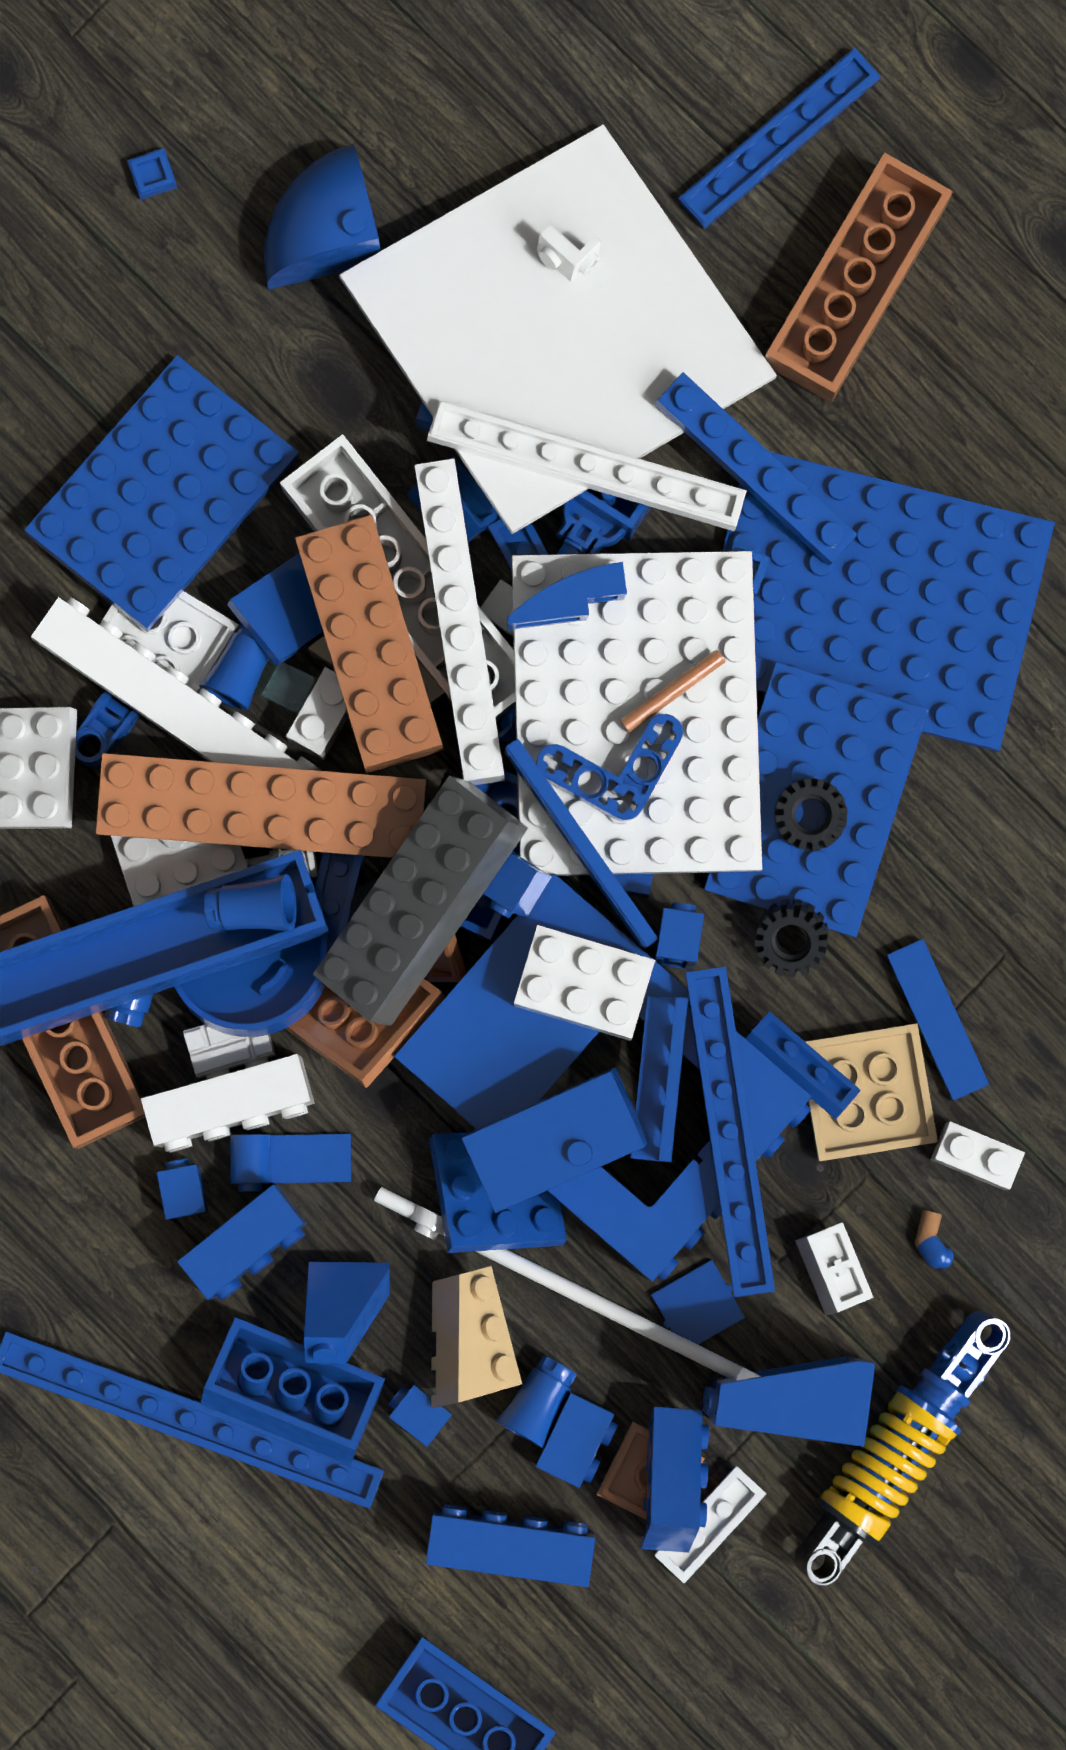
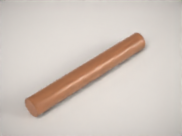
M714 650L619 721L623 728L630 733L723 665L725 659L718 650Z

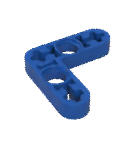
M660 714L654 717L644 730L619 777L558 744L544 747L538 754L536 765L552 785L615 820L628 822L635 819L644 808L682 739L683 728L680 721L672 715ZM665 723H668L672 726L670 733L675 737L673 741L666 739L661 745L659 752L666 753L665 758L662 759L655 751L642 748L644 742H647L652 747L658 737V733L653 730L654 726L662 727ZM555 753L562 756L561 764L569 769L572 768L573 762L581 765L574 773L571 785L563 782L568 776L567 773L557 769L551 774L546 770L548 763L543 760L545 756L552 758ZM640 757L650 758L656 765L655 775L649 779L639 778L633 771L634 761ZM593 772L599 776L601 788L597 793L586 794L580 790L578 780L583 773ZM609 781L616 785L611 791L615 795L623 797L627 792L633 796L631 803L636 806L634 811L627 809L624 814L620 813L617 810L619 803L610 797L607 798L606 805L598 801L607 791Z

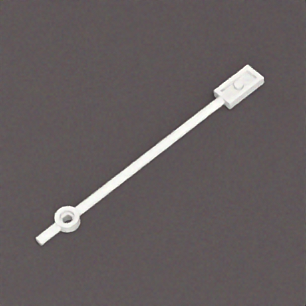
M383 1187L379 1189L374 1201L417 1222L414 1228L415 1231L433 1240H436L438 1233L445 1236L441 1216ZM507 1249L475 1251L725 1377H733L736 1380L761 1377Z

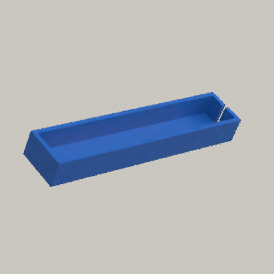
M301 850L0 952V1046L329 934L330 932ZM285 874L290 876L294 885L297 905L296 923L293 931L271 929L225 930L224 928L211 929L208 927L204 911V896L207 894L208 889L221 888L223 885L262 881Z

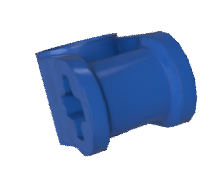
M107 691L99 697L90 710L88 717L76 732L75 758L86 768L100 767L102 753L112 754L118 744L132 730L140 716L135 710L130 711L112 698L113 695ZM108 712H110L111 714H113L114 716H116V717L119 718L120 720L116 719L115 717H113L112 715H110ZM89 739H95L101 743L99 753L92 757H86L80 753L81 745Z

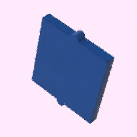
M712 1260L651 1294L665 1319L663 1325L666 1328L670 1327L673 1333L696 1344L704 1342L745 1318L731 1294L732 1286L725 1284Z

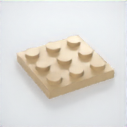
M918 1023L806 1042L861 1090L836 1120L812 1099L808 1101V1105L811 1108L810 1117L818 1162L938 1142Z

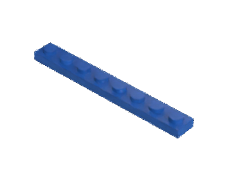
M726 967L686 972L685 977L734 1297L774 1292V1279Z

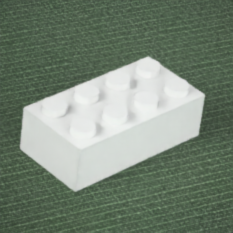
M298 1054L141 1098L153 1145L161 1148L164 1147L165 1151H169V1153L192 1147L191 1139L204 1136V1140H208V1142L230 1136L229 1128L243 1125V1129L246 1130L269 1125L268 1117L280 1113L282 1118L285 1119L307 1114V1106L315 1104L303 1059Z

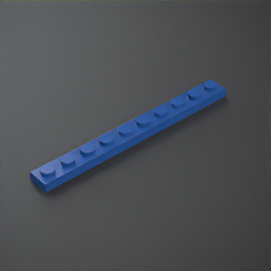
M9 1331L5 1332L0 1346V1373L363 1507L370 1509L384 1469L354 1458L351 1465L345 1464L204 1406L201 1402Z

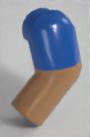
M922 1210L915 1238L916 1249L927 1265L934 1269H946L952 1264L954 1256L952 1250L945 1248L937 1236L942 1215Z

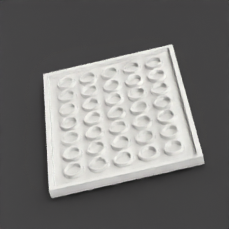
M752 551L512 555L513 612L526 600L546 587L570 575L597 566L623 562L627 595L624 600L588 604L589 616L586 621L514 629L516 739L520 740L534 762L536 763L538 754L544 747L558 744L619 777L644 730L654 717L660 714L672 715L680 721L683 728L682 739L640 814L631 821L621 822L615 820L550 783L611 872L615 875L761 871L762 847ZM714 650H718L725 659L723 665L630 733L623 728L619 721ZM665 723L662 727L655 725L653 730L658 733L657 739L652 747L647 742H644L642 748L653 750L664 759L666 753L659 752V749L666 739L674 740L675 736L670 733L672 726L668 723ZM555 753L552 758L545 756L543 760L548 763L546 770L551 774L557 769L562 770L568 774L563 782L571 785L572 777L581 765L573 762L572 768L569 769L561 764L562 756ZM640 757L634 761L633 771L639 778L649 779L655 775L656 765L650 758ZM517 772L519 821L528 827L519 841L520 856L551 876L553 874L557 876L589 875ZM585 772L579 777L578 786L586 794H595L601 788V780L595 773ZM609 781L607 791L598 801L606 805L607 798L610 797L619 803L617 810L620 813L624 814L627 809L634 811L636 806L631 803L633 796L627 792L623 797L615 795L611 791L616 785Z

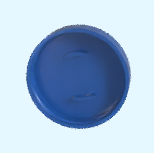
M326 934L174 987L192 1014L212 1029L238 1037H259L273 1034L300 1020L309 1012L321 996L325 984L315 977L313 973L330 950L329 937Z

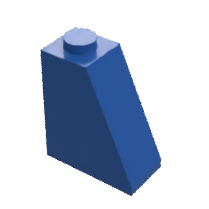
M309 1262L304 1329L305 1363H319L323 1365L347 1363L390 1295L389 1263Z

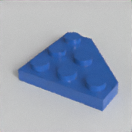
M469 1132L432 1135L429 1143L448 1253L563 1246L567 1241L561 1203L545 1191L495 1213L462 1140V1137Z

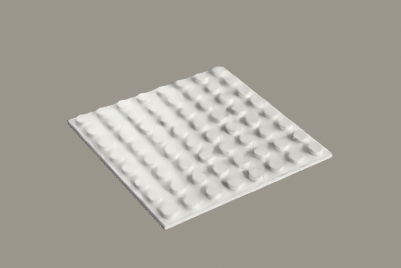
M604 124L339 275L340 280L433 418L438 401L442 400L640 459L684 433L677 424L654 404L682 372L723 409L774 380L777 376ZM550 224L579 250L594 236L601 241L598 252L600 260L588 274L583 275L580 272L570 282L557 269L552 270L541 261L536 251L540 234ZM455 449L511 534L589 489Z

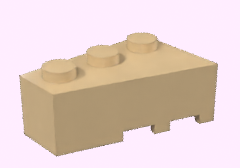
M492 1266L433 1281L432 1332H436V1357H432L431 1370L436 1371V1395L431 1396V1408L459 1403L521 1385L522 1381Z

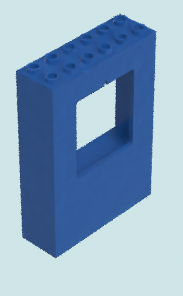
M555 874L552 875L528 917L517 915L394 1056L398 1062L475 1129L538 1102L599 1033L592 1029L514 1006L537 925L652 959ZM655 961L639 1018L645 1022L648 996L675 999L676 997L688 998L683 1056L699 1069L688 990ZM736 1031L755 1161H757L761 1155L765 1158H770L785 1141L780 1136V1133L788 1124L792 1128L797 1127L811 1111V1108L806 1103L812 1096ZM710 1140L697 1154L703 1161L698 1164L693 1159L651 1207L644 1205L602 1167L547 1190L651 1282L656 1277L664 1281L679 1263L674 1258L683 1246L690 1250L706 1231L700 1227L709 1216L717 1219L721 1215Z

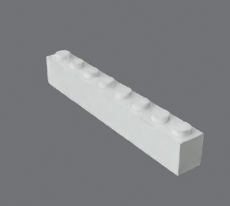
M455 459L416 464L415 471L463 777L465 781L471 782L473 785L505 781Z
M58 597L31 636L32 640L209 762L320 771L317 766L302 756L298 761L284 753L287 746L272 735L267 734L265 739L253 732L251 729L255 724L242 714L235 711L230 716L221 710L219 705L222 701L202 688L199 693L185 685L189 678L169 665L165 671L152 661L156 656L142 645L136 643L132 648L120 640L123 633L107 621L103 620L100 625L87 617L90 610L72 597L67 602Z

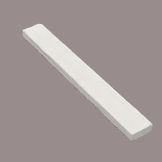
M442 400L438 401L427 441L731 531L736 529L747 491Z

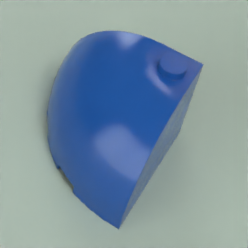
M354 143L333 150L312 162L299 173L282 194L273 211L265 239L264 264L268 290L347 271L381 251Z

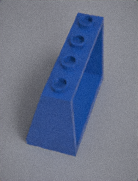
M843 1356L753 1371L761 1377L736 1380L733 1377L725 1376L713 1378L712 1387H704L702 1410L708 1415V1419L715 1426L864 1447L875 1363L862 1358Z

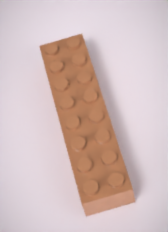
M102 753L96 834L393 858L423 814L426 779Z

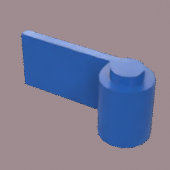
M351 1134L230 1135V1184H238V1192L263 1191L262 1184L352 1182Z

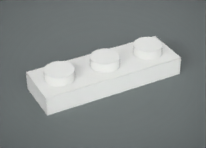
M735 1466L703 1500V1503H707L705 1528L700 1527L689 1553L657 1551L654 1556L685 1583L760 1502L766 1493L738 1466Z

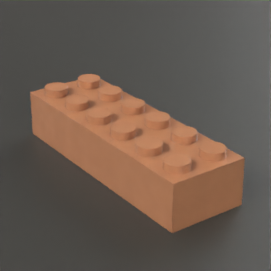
M884 152L767 351L765 359L771 368L832 403L947 207L953 191Z
M373 515L296 537V543L366 773L368 774L444 751Z
M43 895L0 916V952L64 931L49 898ZM103 1011L22 1039L73 1148L80 1149L146 1117L141 1102L143 1096L107 1019L104 1017Z

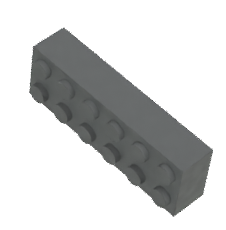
M449 775L313 975L369 1022L392 1026L521 840L528 827L471 782Z

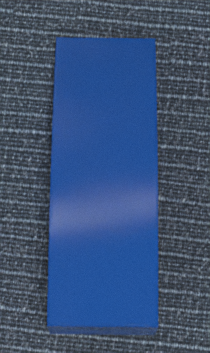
M623 562L597 566L570 575L546 587L526 600L507 617L506 629L514 630L586 621L589 616L588 604L624 600L627 595Z

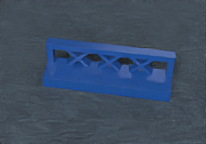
M647 997L635 1111L649 1142L645 1147L631 1153V1158L670 1163L672 1161L688 998Z

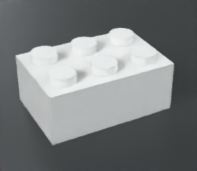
M537 925L514 1006L631 1041L655 960Z

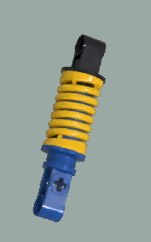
M976 1311L968 1315L950 1342L941 1349L931 1368H924L921 1372L922 1379L921 1381L919 1380L918 1385L914 1389L902 1385L899 1386L897 1393L888 1404L890 1413L883 1412L879 1416V1423L882 1426L873 1425L870 1428L872 1438H865V1446H861L864 1452L854 1450L851 1454V1459L855 1464L847 1462L842 1466V1471L846 1477L835 1476L833 1479L834 1487L831 1486L829 1490L823 1492L821 1497L818 1496L815 1502L823 1510L824 1514L803 1543L797 1548L794 1558L796 1567L812 1582L818 1585L833 1583L863 1542L876 1548L880 1545V1539L891 1526L889 1518H896L899 1515V1508L894 1503L899 1506L906 1505L909 1498L904 1491L914 1493L918 1489L917 1483L911 1477L918 1481L924 1480L927 1472L921 1465L932 1468L936 1464V1459L929 1452L932 1451L936 1454L944 1453L949 1441L954 1439L956 1435L958 1436L962 1431L954 1421L956 1415L960 1412L961 1408L964 1407L966 1409L970 1404L969 1396L983 1382L989 1369L1010 1341L1009 1328L1003 1321L984 1311ZM991 1324L992 1331L990 1336L986 1340L981 1341L980 1333L986 1325ZM959 1362L962 1363L965 1366V1368H962L959 1365ZM824 1554L825 1559L822 1566L812 1570L813 1560L817 1556Z

